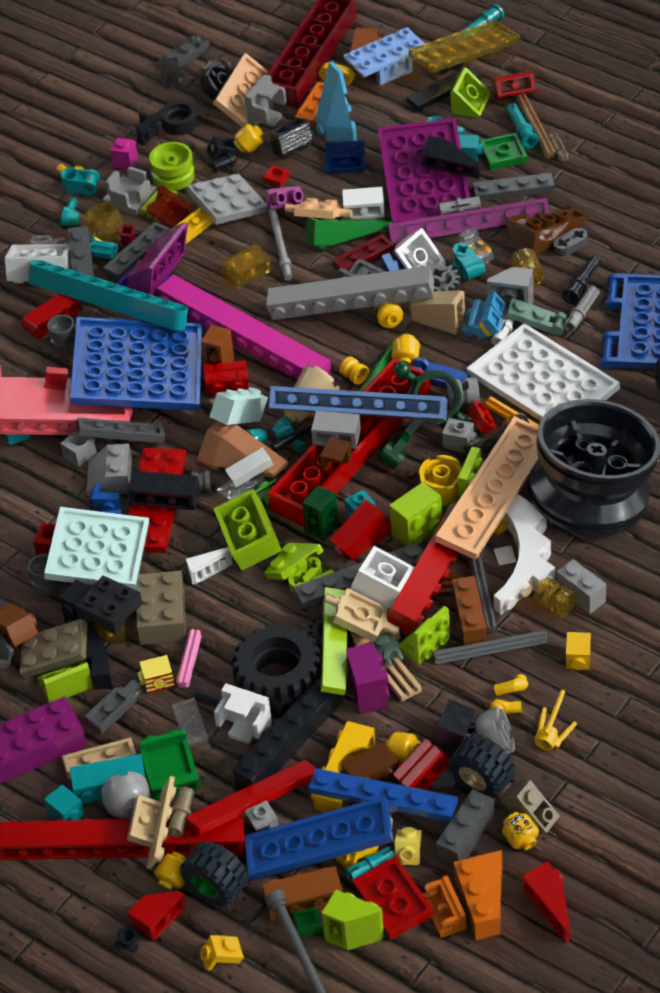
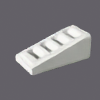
M229 547L186 559L192 585L233 565Z

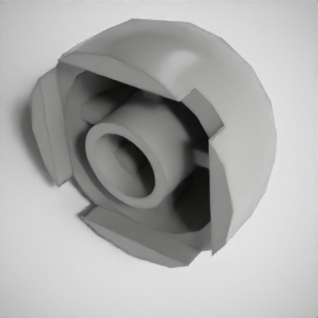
M498 706L482 712L476 720L475 732H472V735H481L491 739L508 754L515 750L514 737L509 739V731L512 729L502 708L499 709Z
M132 771L127 772V775L119 776V774L113 775L105 782L101 789L103 804L107 812L116 819H131L135 799L138 795L151 799V792L146 778L140 773Z

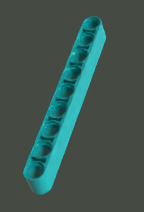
M32 260L29 263V284L172 330L186 329L188 307L42 260Z

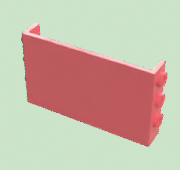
M0 365V434L71 435L77 430L78 417L130 422L132 407L70 404L72 378H67L66 390L44 388L45 378L1 377Z

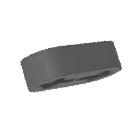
M575 228L557 237L553 241V252L557 256H567L584 247L588 243L587 231L582 228Z

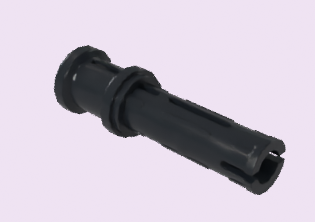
M590 256L577 277L570 280L569 287L565 288L562 292V298L565 302L569 304L578 303L580 295L587 289L588 281L601 265V259L598 256Z

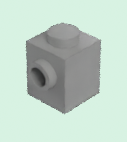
M451 418L448 419L442 433L444 449L468 453L471 445L474 446L477 439V433L474 432V423Z

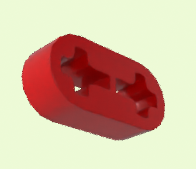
M474 400L467 410L475 426L481 432L489 434L496 424L487 407L481 402Z

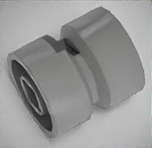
M477 377L465 378L463 382L455 379L462 392L461 406L463 403L470 406L474 400L480 402ZM446 382L449 408H452L454 393L451 386Z

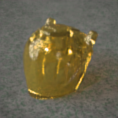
M113 203L97 204L86 212L85 226H88L89 233L94 237V240L108 242L119 236L118 230L123 225V221Z

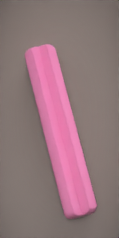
M191 629L188 632L176 680L179 688H188L190 685L201 640V631L198 629Z

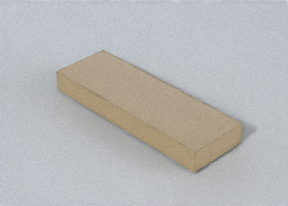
M127 738L63 755L62 760L67 778L70 779V767L136 755L132 738Z

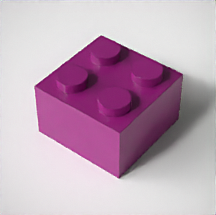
M374 643L347 648L349 680L359 714L386 709V699L390 698L387 685L389 680L386 669L383 670L382 668L383 659L381 652H376Z

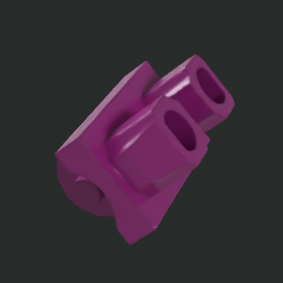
M300 186L266 190L268 210L285 208V204L297 205L303 202V191L300 189Z

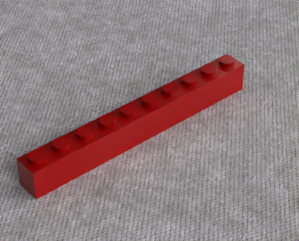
M237 817L202 835L195 832L185 822L181 837H173L167 833L166 839L161 845L164 848L163 856L176 852L184 857H188L198 843L202 841L218 844L235 856L245 855L246 826L244 817ZM171 818L166 821L165 827H169ZM131 819L0 822V861L147 858L150 848L127 840Z

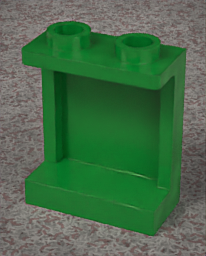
M185 729L171 730L167 734L148 736L139 741L140 753L153 800H160L162 787L169 776L175 777L173 785L176 787L175 796H178L181 787H188L193 792L201 790L199 776L194 766Z

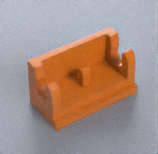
M448 876L425 885V891L428 892L424 893L423 896L434 910L435 915L431 919L440 938L466 930V914Z

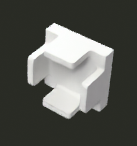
M225 683L221 690L222 699L214 711L216 726L221 727L226 719L235 722L228 733L229 738L247 744L252 741L253 737L260 740L263 733H267L272 728L269 698Z

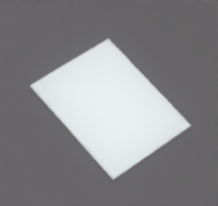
M512 546L494 549L499 566L517 562Z

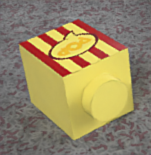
M167 655L140 662L141 671L137 672L141 686L145 685L147 694L175 687Z

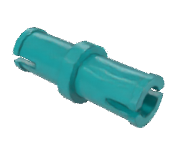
M386 846L371 856L369 854L365 855L360 862L345 868L347 878L352 877L349 881L353 883L352 880L393 858L395 856L393 851L388 852L390 847Z

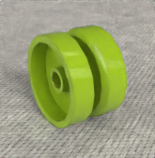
M166 142L158 145L151 151L149 162L152 181L158 188L163 186L177 191L186 188L187 185L192 183L195 171L192 151L188 146L179 142Z

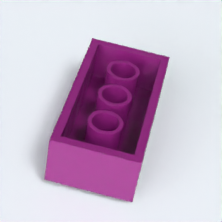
M65 696L0 724V784L55 761L63 755L87 747L83 728Z

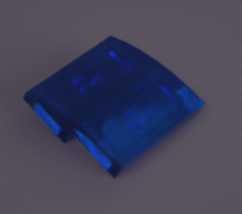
M364 141L325 143L326 174L365 172Z

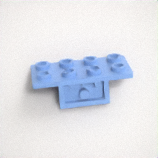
M405 28L344 54V59L362 77L376 72L377 83L383 85L413 72L412 56L426 51L427 45L409 28Z

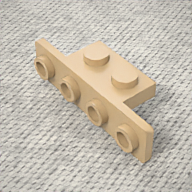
M169 776L163 785L159 801L138 795L134 803L127 840L150 848L146 868L152 869L156 862H160L164 854V848L161 845L168 833V827H165L172 813V807L169 806L170 801L173 800L176 793V787L173 786L175 777Z

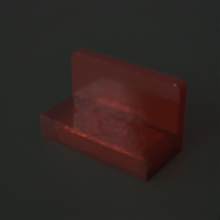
M161 185L157 189L156 200L147 207L146 212L172 228L192 214L193 205Z

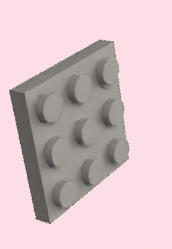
M232 174L222 178L187 185V193L215 224L258 215L268 211V205L240 174Z

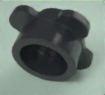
M129 926L119 929L117 933L118 940L114 942V947L117 950L137 951L139 948L138 941L142 938V932Z

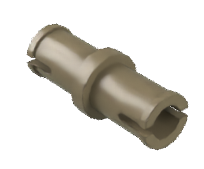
M181 787L179 789L176 804L172 806V817L168 827V834L173 837H181L183 835L186 822L185 817L191 814L190 805L195 793L188 787Z

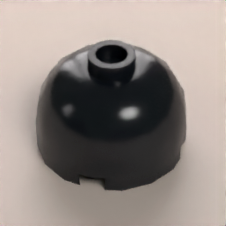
M222 62L212 63L203 72L201 77V88L206 96L212 100H215L233 71L229 65L226 67L221 65Z

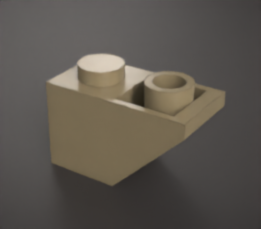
M531 780L513 783L500 798V801L511 814L515 812L528 814L542 833H547L560 817Z

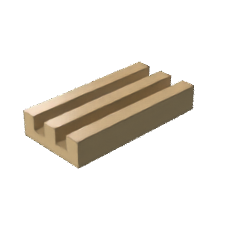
M394 658L391 661L393 664L391 667L387 665L386 661L384 662L383 670H389L407 692L404 694L387 673L389 680L387 684L401 702L422 692L421 685L399 658Z

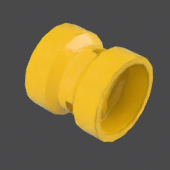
M350 356L341 363L339 372L344 377L350 378V381L355 385H360L367 379L369 368L364 364H359L357 359Z

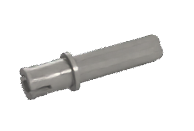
M595 286L588 288L577 306L571 309L570 316L563 323L566 331L570 332L571 330V332H574L578 324L584 321L586 312L600 293L599 289Z

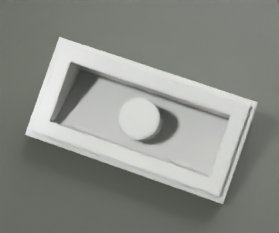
M262 447L228 467L225 471L234 486L238 487L273 466V463Z

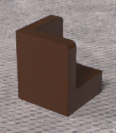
M329 437L320 455L321 469L326 471L331 461L349 463L352 458L351 443Z

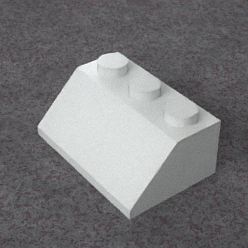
M69 244L12 245L5 256L7 281H13L16 284L28 281L29 263L32 260H42L71 269Z

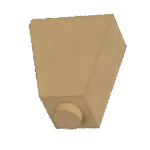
M434 291L433 298L414 300L410 303L409 310L411 311L412 321L454 335L459 332L462 325L466 322L464 291Z

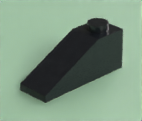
M428 135L421 153L422 166L475 179L480 178V164L449 140Z

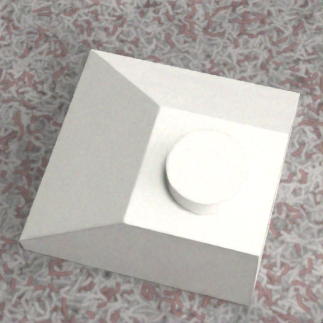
M422 228L407 235L394 249L395 254L406 269L420 267L421 265L427 266V262L431 263V265H434L435 261L439 265L445 262Z

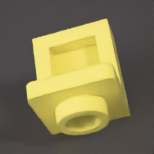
M406 827L401 830L397 829L395 856L402 865L420 864L422 830H416L412 827Z

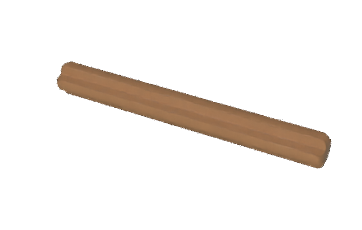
M524 93L518 94L516 102L527 123L532 125L533 133L538 136V144L547 159L554 158L555 149L527 96Z

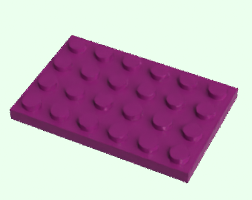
M456 118L378 128L393 223L440 216L439 203L455 201L456 198H470L466 176L422 166L421 153L428 135L449 140L461 149ZM468 204L452 206L451 208L466 206Z

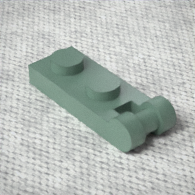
M512 298L506 318L525 323L554 335H561L564 331L563 323L566 321L567 315L563 312L554 313Z

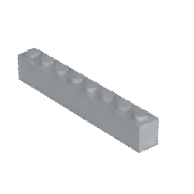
M430 266L274 287L268 288L266 306L271 320L371 307L383 305L385 302L400 303L433 298L434 278Z

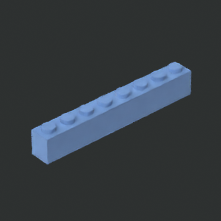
M271 386L269 408L281 411L313 413L325 411L359 414L360 416L446 421L448 399L442 396Z

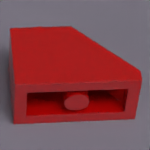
M181 891L144 895L129 909L130 926L135 930H140L142 935L154 942L186 908L184 894Z

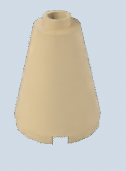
M310 363L303 368L294 386L296 388L340 390L338 385L336 388L332 384L334 379L326 371L316 365L311 368ZM283 411V416L290 423H300L313 412Z

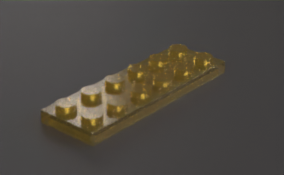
M493 20L409 49L408 56L431 73H435L520 42V36L499 21Z

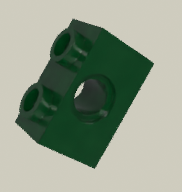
M317 486L302 502L306 533L325 541L339 525L337 496L333 491Z

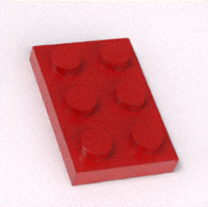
M396 856L352 880L354 887L364 901L373 902L382 908L383 929L391 940L435 915L433 908Z

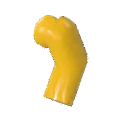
M496 699L489 706L490 709L499 706V709L502 708L505 714L522 713L521 701L507 702Z

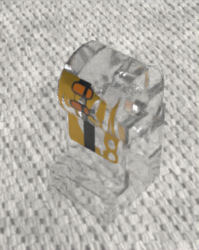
M475 227L459 234V243L468 244L476 255L482 259L484 264L493 261L494 256L490 246L485 244L479 237V232Z

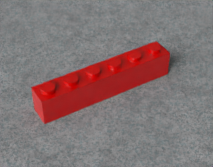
M445 516L387 616V622L399 627L400 630L408 634L411 633L414 627L419 628L424 619L422 612H428L433 603V600L430 599L431 596H437L442 587V584L439 583L440 580L445 582L451 571L448 568L449 564L454 566L460 555L456 553L457 551L435 541L437 533L447 519Z

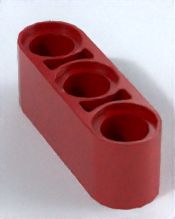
M58 294L26 314L21 321V326L33 337L40 339L49 333L47 323L52 317L63 314L73 318L79 313L81 305L72 297Z

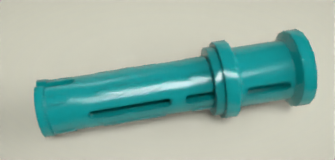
M493 4L488 11L480 13L477 20L455 34L456 41L462 45L485 27H491L493 22L504 17L503 9L498 4Z
M513 103V107L509 104L506 107V112L517 129L516 134L522 140L523 147L526 149L534 148L538 144L539 138L533 133L532 125L525 121L517 104Z

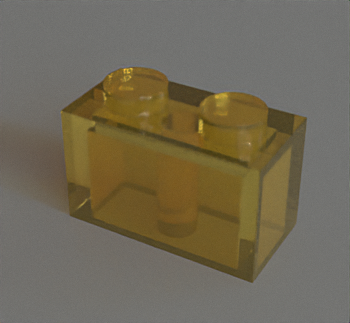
M257 244L222 261L224 276L237 289L271 272L270 256Z

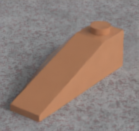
M219 421L206 431L197 458L198 463L214 470H220L221 467L228 468L263 447L270 457L273 466L258 474L259 476L275 477L288 466V462L237 424L226 425Z

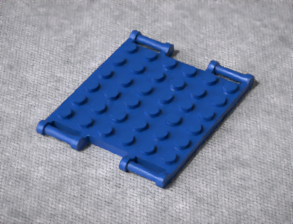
M611 273L607 278L609 291L605 308L609 311L621 308L620 332L606 331L603 333L602 341L604 348L600 367L604 370H609L612 367L655 369L656 362L660 357V275ZM619 284H623L622 298H616L617 286ZM614 342H619L617 357H611L612 344Z

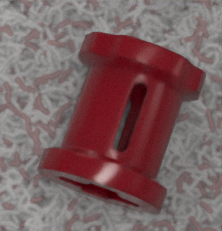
M124 224L119 227L118 234L121 237L119 243L122 250L135 240L136 228L131 224Z

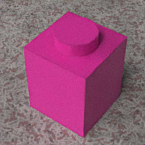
M116 138L110 149L113 168L127 170L129 167H134L138 159L135 140Z

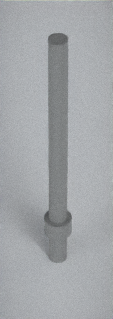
M276 209L268 210L280 258L279 267L283 271L284 279L290 281L292 279L291 261L287 257Z

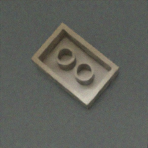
M182 571L138 574L136 590L141 593L142 605L137 610V630L140 645L186 641L185 592Z

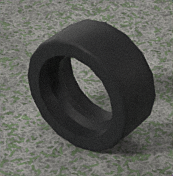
M175 101L167 104L160 111L162 128L168 134L185 135L193 131L197 126L196 109L189 102ZM175 116H187L186 119L181 121L170 120Z

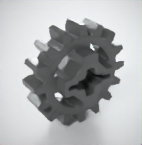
M437 261L434 262V265L427 262V266H430L434 278V291H455L459 289L460 276L458 275V270H453V265L447 267L446 262H443L441 265Z

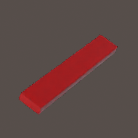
M303 760L186 816V824L199 835H202L245 814V811L266 800L270 802L311 782L316 767Z

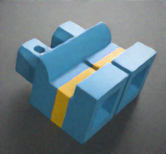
M495 291L489 293L484 302L477 299L474 300L473 307L466 310L465 315L469 322L462 325V331L467 337L476 335L479 340L500 333L506 304Z

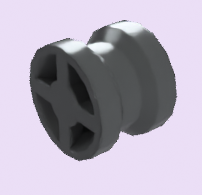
M210 470L204 471V473L192 472V476H198L200 491L211 492Z

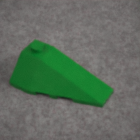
M304 217L308 242L315 245V248L326 249L327 245H336L386 229L388 224L393 223L389 220L362 218L360 221H357V219L342 217L340 221H337L336 218Z

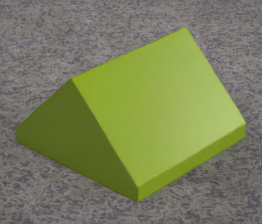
M466 67L462 69L451 90V113L478 118L492 92Z
M83 661L69 664L37 677L38 683L49 703L65 696V698L93 688L87 662Z

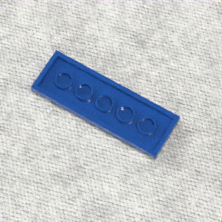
M380 797L245 835L249 878L253 881L393 842L389 805L386 797Z

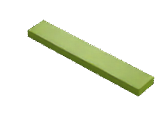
M325 587L323 601L327 593L340 599L346 590ZM323 602L321 692L344 695L346 691L347 629L333 623L336 607Z

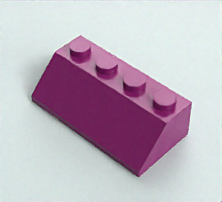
M183 222L164 231L159 238L155 239L151 249H147L144 258L137 262L133 272L130 271L126 278L128 288L150 295L156 293L157 288L162 284L167 275H170L185 255L188 223Z

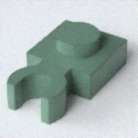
M391 633L380 636L373 642L376 652H381L382 659L386 661L388 666L391 667L393 665L391 661L394 658L404 659L400 651L401 648Z

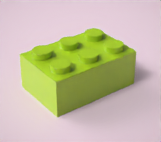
M254 489L213 508L232 557L242 571L282 551L264 505Z

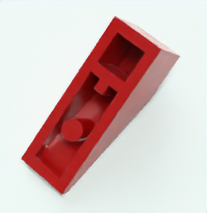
M546 862L523 875V891L566 944L570 941V926L564 895L563 877L558 869H553L549 862Z

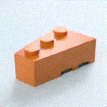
M502 850L454 862V879L475 940L500 935Z

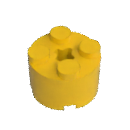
M438 455L433 460L427 459L419 469L420 484L424 482L441 495L442 506L448 508L451 503H456L459 500L458 477L463 467H461L460 462L456 458L448 455Z

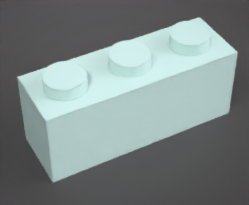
M255 388L218 392L210 418L226 425L261 421L268 397L262 395L261 391Z

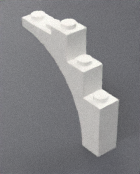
M519 494L501 520L503 522L505 520L510 522L507 525V529L514 538L519 557L513 574L507 583L494 595V611L499 615L512 609L519 600L527 597L532 590L540 595L546 589H550L555 583V567L547 562L551 556V540L542 535L547 528V519L536 510L532 503Z

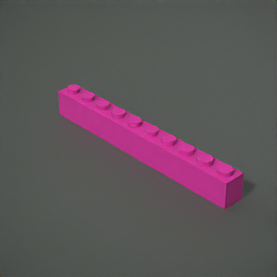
M173 274L157 288L159 298L188 307L187 319L193 323H201L202 327L207 331L211 325L231 329L232 344L252 354L255 358L265 361L270 366L283 371L286 375L298 380L303 368L310 363L311 368L316 365L331 376L330 360L178 276Z

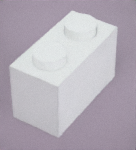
M382 187L342 190L344 209L353 210V219L385 218Z

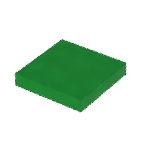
M516 133L479 141V143L483 144L482 153L490 170L528 162V156Z

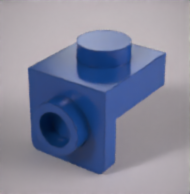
M95 483L94 491L90 492L89 497L94 511L117 509L122 511L120 493L102 492L100 483Z

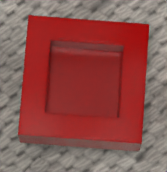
M272 165L264 174L263 183L281 188L290 177V171Z
M46 367L44 388L66 390L68 368Z

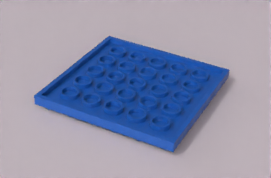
M77 317L70 404L199 411L202 324L186 323V329L178 331L144 320Z

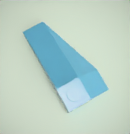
M331 61L328 64L316 114V131L327 141L355 144L357 143L355 122L350 121L349 112L352 109L344 96L347 94L343 72Z

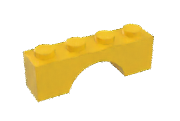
M347 721L344 729H340L338 733L336 747L330 750L327 766H323L322 769L342 773V762L375 745L374 728ZM311 794L315 810L324 813L347 807L349 801Z

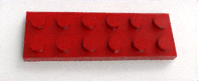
M143 448L138 471L183 475L187 457L186 449ZM130 506V516L149 518L143 552L167 553L176 509Z

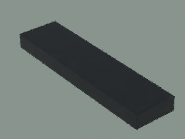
M467 66L466 68L480 80V75ZM462 69L406 96L407 102L417 111H420L450 96L451 90Z

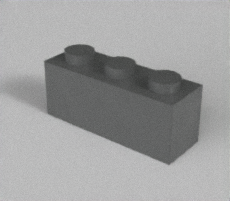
M472 789L436 842L437 861L454 868V862L467 859L495 817L493 798Z

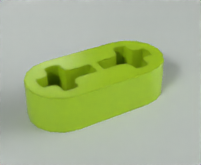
M313 556L307 557L305 559L307 564L289 576L288 583L291 592H293V587L311 581L312 578L322 573L320 559Z

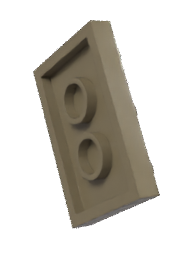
M78 619L38 632L37 635L24 641L21 647V676L25 679L85 660L87 622Z

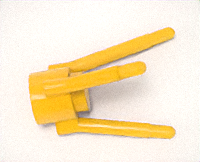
M565 690L560 691L545 727L544 722L547 709L546 707L542 708L537 734L534 738L535 744L542 750L551 751L553 747L558 749L561 742L577 725L576 722H573L559 737L557 729L552 727Z

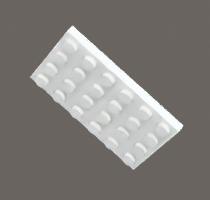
M525 323L467 367L469 376L472 378L477 377L478 382L539 421L550 409L559 404L579 399L606 401L620 389V382Z

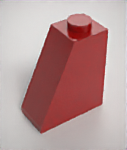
M365 499L330 540L336 545L334 550L343 558L347 555L354 560L391 534V522L377 507Z

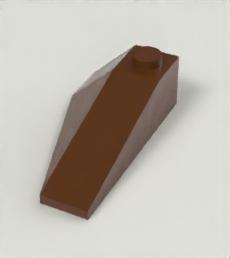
M576 209L553 211L552 215L536 212V215L532 217H527L526 214H518L505 218V224L516 247L524 251L526 255L535 256L552 247L553 241L557 237L578 228L589 220V215Z

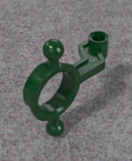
M399 361L394 365L393 372L395 376L406 378L412 383L408 394L418 395V390L423 382L430 378H439L451 386L454 393V403L447 412L446 421L412 419L394 443L388 441L383 446L377 456L392 469H396L405 458L406 454L402 450L422 422L438 425L447 422L449 418L474 423L471 416L465 417L459 412L462 403V392L458 382L448 373L431 370L417 377L411 372L407 362Z

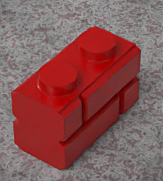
M532 71L491 78L494 97L497 98L536 91Z
M246 360L204 365L207 395H216L218 392H226V390L249 389Z
M425 739L415 747L414 752L406 761L399 764L393 775L404 786L427 790L447 769L449 759L431 742Z

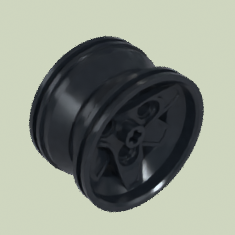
M572 400L550 409L539 423L536 438L539 459L530 472L528 482V495L536 510L555 525L581 534L608 535L633 527L642 519L647 510L650 496L648 479L657 465L660 452V440L654 427L634 410L605 400Z

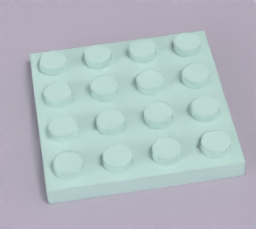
M60 507L44 572V579L71 583L77 579L87 585H94L104 575L132 589H136L149 518Z

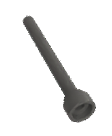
M279 889L269 893L264 898L269 909L277 913L314 992L326 993L285 908L287 906V898L283 890Z

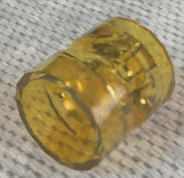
M525 248L513 254L511 258L512 267L533 269V287L538 285L544 278V271L536 253L532 249Z
M547 577L538 585L534 593L533 602L545 610L549 609L552 614L565 618L572 611L576 603L577 593L566 586L561 587L560 583Z

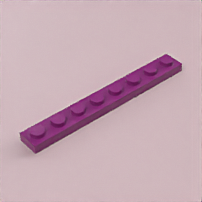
M547 198L392 223L388 224L390 241L393 244H398L407 235L421 228L429 238L505 226V218L518 214H526L527 217H532L536 215V212L550 213Z

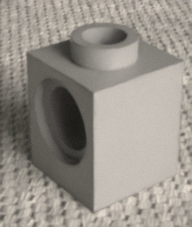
M78 430L60 443L63 458L78 468L97 453L94 437L85 438L79 436Z

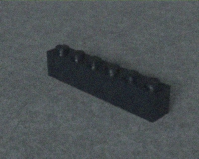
M320 676L233 768L235 786L242 790L276 774L343 703L342 695L321 692Z

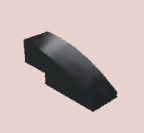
M88 621L86 659L83 662H87L94 690L113 689L107 650L98 632Z

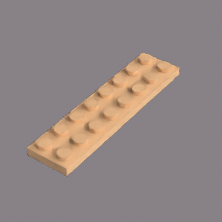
M515 416L513 417L437 533L436 542L472 559H477L529 478L533 466L539 459L536 447L537 426Z

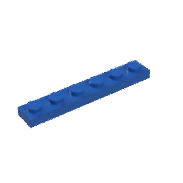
M315 768L309 785V793L354 803H362L385 796L388 801L389 810L451 822L458 805V797L318 768Z

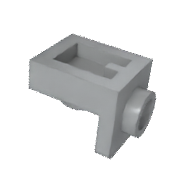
M267 800L245 811L255 830H266L279 826L278 818Z

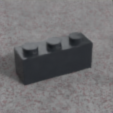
M133 471L127 491L130 505L195 511L200 487L198 476Z

